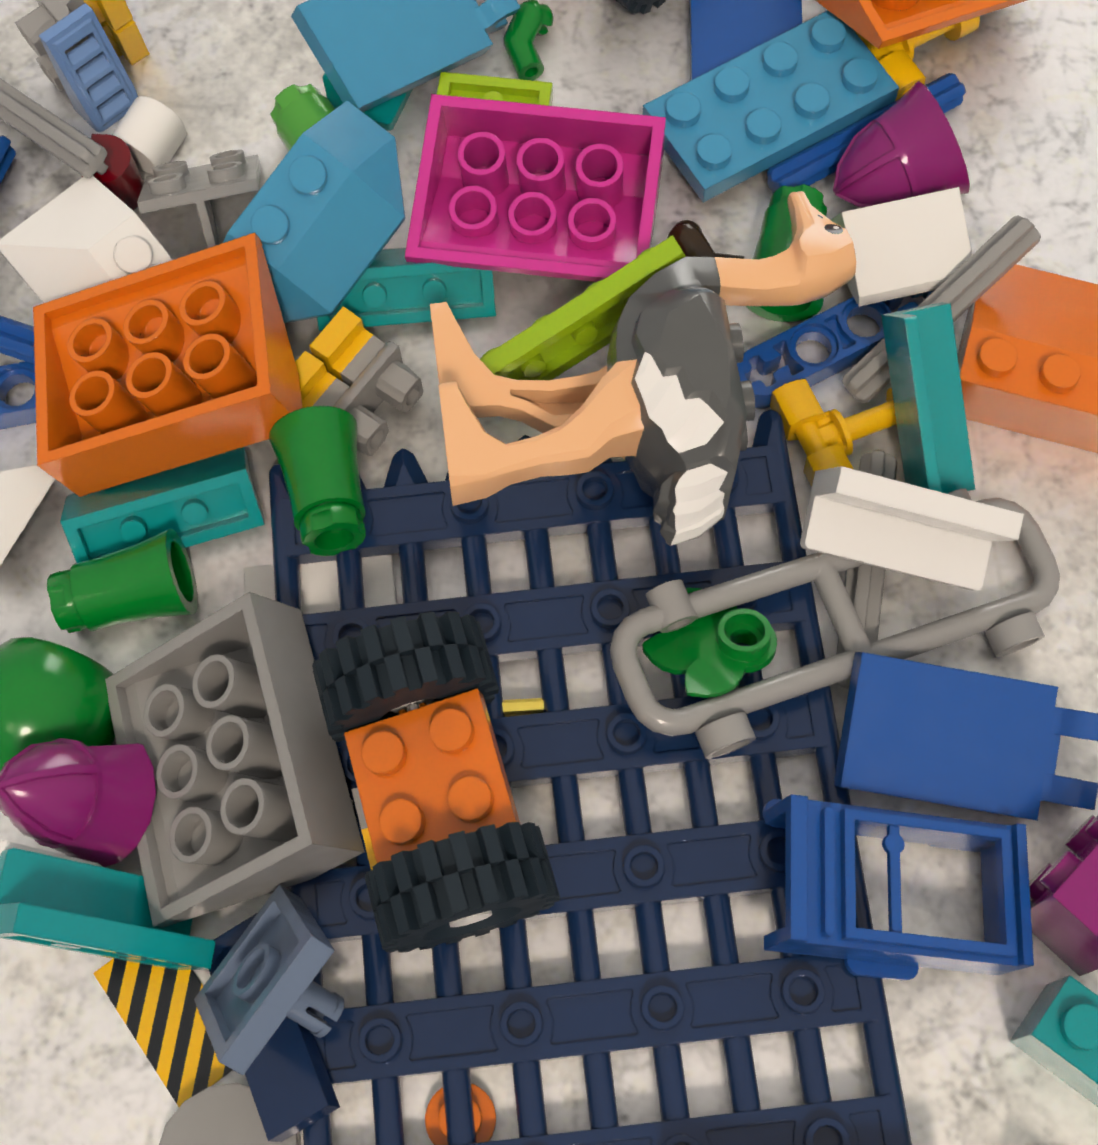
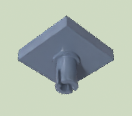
M280 884L194 998L218 1061L241 1075L245 1074L286 1017L308 1029L314 1036L322 1038L332 1029L331 1025L323 1020V1017L327 1016L337 1022L344 1009L345 1002L342 996L327 990L313 981L335 951L302 898Z

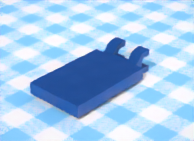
M855 652L834 785L842 788L1037 821L1041 801L1095 810L1098 783L1055 775L1061 736L1098 741V713L1055 707L1058 692L1057 686L876 654Z

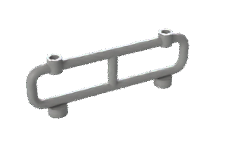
M959 489L948 493L949 495L971 500L967 489ZM1002 498L982 499L976 502L1024 514L1019 540L1017 541L1033 573V584L1027 590L870 643L839 575V572L864 564L817 552L689 594L683 581L680 579L663 583L651 589L645 595L650 606L639 609L624 618L613 632L610 646L612 665L626 702L640 723L652 732L667 736L685 735L695 732L705 759H712L740 749L756 739L746 714L851 678L855 652L907 659L985 632L996 657L1014 653L1038 642L1045 635L1035 614L1050 605L1059 589L1060 573L1056 559L1039 525L1026 509L1016 502ZM814 581L845 652L734 689L719 697H711L682 708L670 709L657 702L637 655V646L643 637L658 631L661 633L672 632L691 624L698 618Z

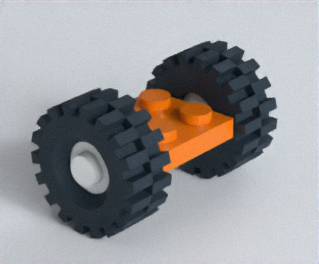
M447 611L440 617H436L435 612L420 613L417 619L406 621L405 616L390 619V625L380 628L373 624L360 629L361 635L358 637L345 636L335 642L337 648H325L319 654L320 660H315L312 665L329 736H332V740L336 742L345 740V744H347L377 862L373 866L372 871L366 872L365 881L382 949L389 953L397 950L399 953L409 952L416 948L420 950L430 949L438 944L446 943L448 945L460 942L463 938L475 935V937L490 933V930L516 924L519 919L531 918L539 914L540 910L549 909L555 905L554 902L560 900L539 825L535 826V823L531 822L520 824L486 704H490L495 699L494 694H498L499 686L480 622H476L475 617L469 614L460 618L459 612Z

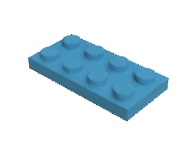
M826 11L644 104L642 115L666 117L664 150L704 203L895 102L899 86L855 31L830 11Z

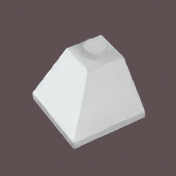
M93 175L90 178L83 176L0 239V253L42 303L173 260L137 214Z

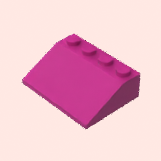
M431 94L405 251L406 262L436 263L452 267L592 282L604 280L635 260L644 250L651 248L664 155L666 117Z

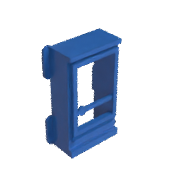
M790 794L783 800L773 799L763 807L762 813L765 824L785 829V927L764 936L765 951L844 959L846 969L855 976L900 981L913 979L917 975L919 967L999 976L1034 966L1026 824L1003 825L808 800V796ZM855 836L883 839L882 847L887 853L889 931L856 928ZM905 842L927 844L937 848L980 852L984 942L902 933L900 852L904 850Z

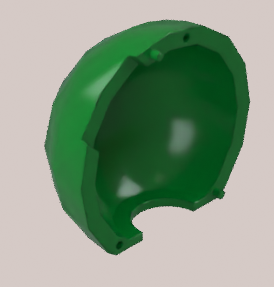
M18 637L1 644L0 771L4 763L31 744L66 738L82 741L87 746L111 745L115 740V733L105 679L112 676L113 673L86 655L50 641L33 637Z

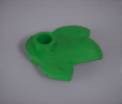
M686 588L689 594L701 590V588ZM735 606L698 618L691 624L678 630L658 633L642 644V650L651 663L660 670L674 675L685 674V691L688 696L711 698L719 697L735 689L745 673L756 672L769 665L776 653L777 636L764 615L752 609H738ZM737 643H746L750 646H740Z

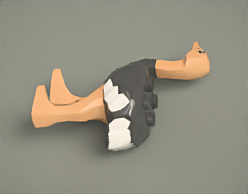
M803 191L791 192L788 196V210L792 224V243L787 250L775 256L759 260L722 257H684L656 272L628 298L611 333L607 365L599 371L554 380H516L494 375L473 352L448 303L430 304L452 505L455 506L488 498L509 485L538 477L587 473L609 458L622 457L629 465L641 490L653 498L654 520L661 525L660 533L667 545L672 546L701 537L718 521L725 518L740 451L747 450L746 421H753L755 419V397L752 383L750 380L740 381L737 363L743 362L744 357L742 330L739 323L729 324L726 305L794 306L827 297L850 282L856 272V253L853 240L848 231L832 222L814 208ZM500 416L523 422L543 434L505 444L486 433L477 418Z

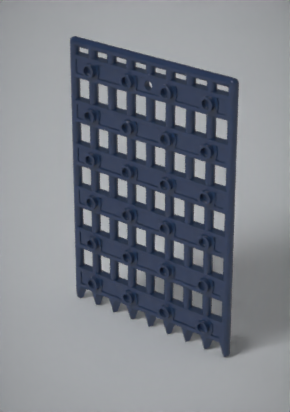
M775 410L764 411L758 419L752 447H748L746 451H740L725 518L713 526L719 568L682 573L677 544L667 545L660 533L661 525L654 520L653 498L641 490L626 461L613 462L609 458L587 473L538 477L509 485L488 498L453 506L449 473L447 472L445 481L428 483L414 454L402 448L392 458L383 488L366 489L359 475L365 506L363 523L366 537L363 543L356 549L346 550L335 556L311 554L309 547L302 544L300 531L294 525L290 498L279 463L275 464L269 471L275 601L301 610L299 564L335 560L337 563L340 611L302 615L314 661L320 660L319 654L325 648H337L335 642L345 636L358 637L361 635L360 629L373 624L378 628L390 625V619L405 616L406 621L417 619L420 613L435 612L436 617H440L447 611L459 612L460 618L467 614L474 616L476 622H480L499 686L498 694H494L495 699L490 704H486L511 793L513 787L552 783L558 844L545 845L560 900L554 902L555 905L549 909L540 910L539 914L531 918L519 919L516 924L505 928L499 927L505 990L463 995L459 942L448 945L442 943L431 948L436 998L394 1003L391 955L382 949L365 881V874L367 871H371L351 790L357 788L347 744H345V740L336 742L365 852L356 856L357 866L331 869L311 880L290 886V891L302 898L330 943L362 939L366 1006L343 1009L337 1022L324 1016L323 1020L328 1022L332 1029L324 1037L318 1038L314 1036L332 1086L371 1081L375 1144L404 1145L400 1078L442 1073L448 1145H912L883 980L881 978L862 977L851 974L845 967L844 959L784 952H780V959L739 963L730 897L770 893L776 930L785 927V829L766 825L762 813L763 807L767 802L773 799H782L776 758L815 753L823 801L851 805L849 789L834 785L840 739L830 685L746 714L756 739L733 752L716 758L705 759L695 732L685 735L667 736L652 732L636 719L626 702L614 672L610 655L613 632L624 618L639 609L650 606L645 595L651 589L678 579L683 581L685 588L705 589L807 556L806 549H803L800 545L802 526L781 415ZM524 435V436H522L519 440H523V439H527V438H531V437H529V436H527V435ZM774 512L782 562L744 566L736 516ZM649 526L656 575L618 580L612 530ZM587 533L593 582L555 587L549 537ZM524 540L530 589L492 594L487 544ZM462 547L466 597L429 601L424 551ZM399 554L403 604L365 608L362 558ZM812 582L737 606L738 609H752L764 615L774 631L794 629L800 667L825 659ZM658 631L643 637L637 647H641L646 640L661 632ZM737 643L740 646H750L746 643ZM602 651L609 705L570 710L563 655ZM538 658L544 713L505 717L502 707L503 697L499 662ZM762 670L745 673L738 684V688L763 680ZM670 673L674 698L657 700V702L664 707L678 709L708 698L688 696L685 691V674L674 675ZM750 761L759 821L719 825L710 765ZM684 768L692 828L652 833L644 773ZM618 776L625 836L585 840L578 780ZM855 836L856 928L873 929L857 836ZM702 900L712 966L670 971L662 905ZM635 908L643 974L601 979L594 913ZM567 916L574 982L532 987L526 920ZM321 969L313 981L323 987ZM862 1024L875 1097L832 1102L820 1029ZM792 1032L804 1105L761 1110L750 1037ZM723 1041L733 1113L690 1118L680 1045ZM652 1049L662 1121L619 1126L610 1053ZM582 1057L590 1130L548 1135L540 1062ZM512 1065L519 1138L476 1143L470 1070ZM331 1113L303 1129L304 1145H332Z

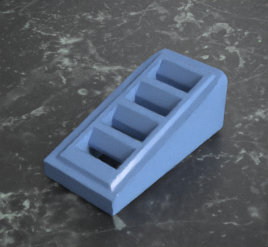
M85 3L41 33L39 38L74 110L95 131L103 132L124 117L138 95L93 9ZM86 36L88 37L86 41H84L79 46L71 50L69 53H65L66 50H68L70 47L78 43L80 40H82Z

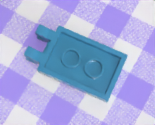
M308 0L297 5L291 17L342 102L349 101L360 111L365 112L440 76L441 72H448L484 55L493 45L488 34L504 28L508 24L506 18L517 13L521 7L517 0H486L480 6L476 0Z

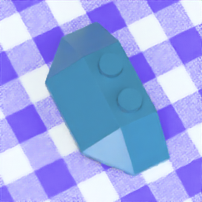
M349 101L344 102L302 133L227 232L223 243L252 233H256L261 239L284 323L333 315L404 222L405 211L395 137Z

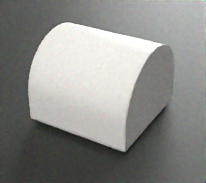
M139 96L134 100L112 135L122 139L127 144L138 169L154 175L152 169L171 161L187 136V132L181 119L169 107L153 98Z

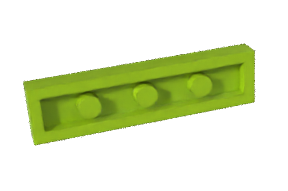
M673 235L660 244L644 250L635 260L604 280L593 283L582 294L551 314L540 317L532 326L509 341L487 351L480 360L494 375L516 380H553L608 345L611 333L628 298L656 272L686 257Z

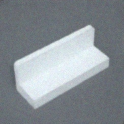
M840 466L815 471L800 545L806 550L967 590L978 591L982 589L992 541L1019 540L1024 514Z

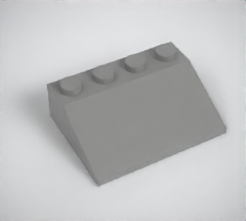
M248 592L105 679L117 745L134 743L144 745L154 767L156 797L151 822L137 845L153 927L164 928L274 892L279 884L287 888L311 880L365 852L336 741L332 740V736H329L313 674L312 665L314 658L300 609Z

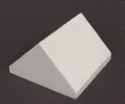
M959 187L844 211L831 219L832 222L845 228L853 240L856 253V272L851 281L847 283V286L859 307L936 290L972 256Z

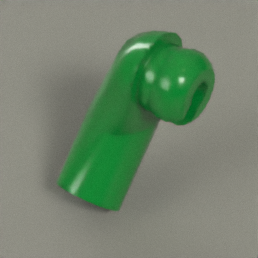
M528 0L520 4L521 8L517 13L513 14L503 37V44L518 78L534 81L544 71V65L535 48L534 40L537 35L547 34L548 29L546 26L553 25V13L548 5L539 4L536 0Z

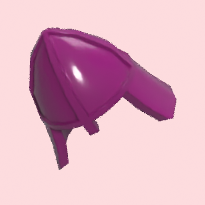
M920 81L914 83L893 106L878 118L872 120L853 137L837 165L833 187L835 196L856 207L863 208L959 187L960 194L969 193L970 182L960 146L939 103L925 85Z
M60 738L50 742L27 746L4 763L0 771V811L9 818L23 835L33 838L39 845L50 847L67 856L95 862L104 868L120 863L137 847L151 822L156 797L154 767L142 744L87 746L82 741Z

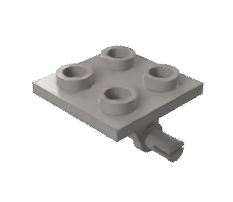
M229 150L210 156L211 164L188 168L186 161H174L156 166L152 169L154 175L146 177L137 204L140 214L195 203L207 248L219 245L210 200L258 191L261 170L259 156L257 154L245 157L243 150Z

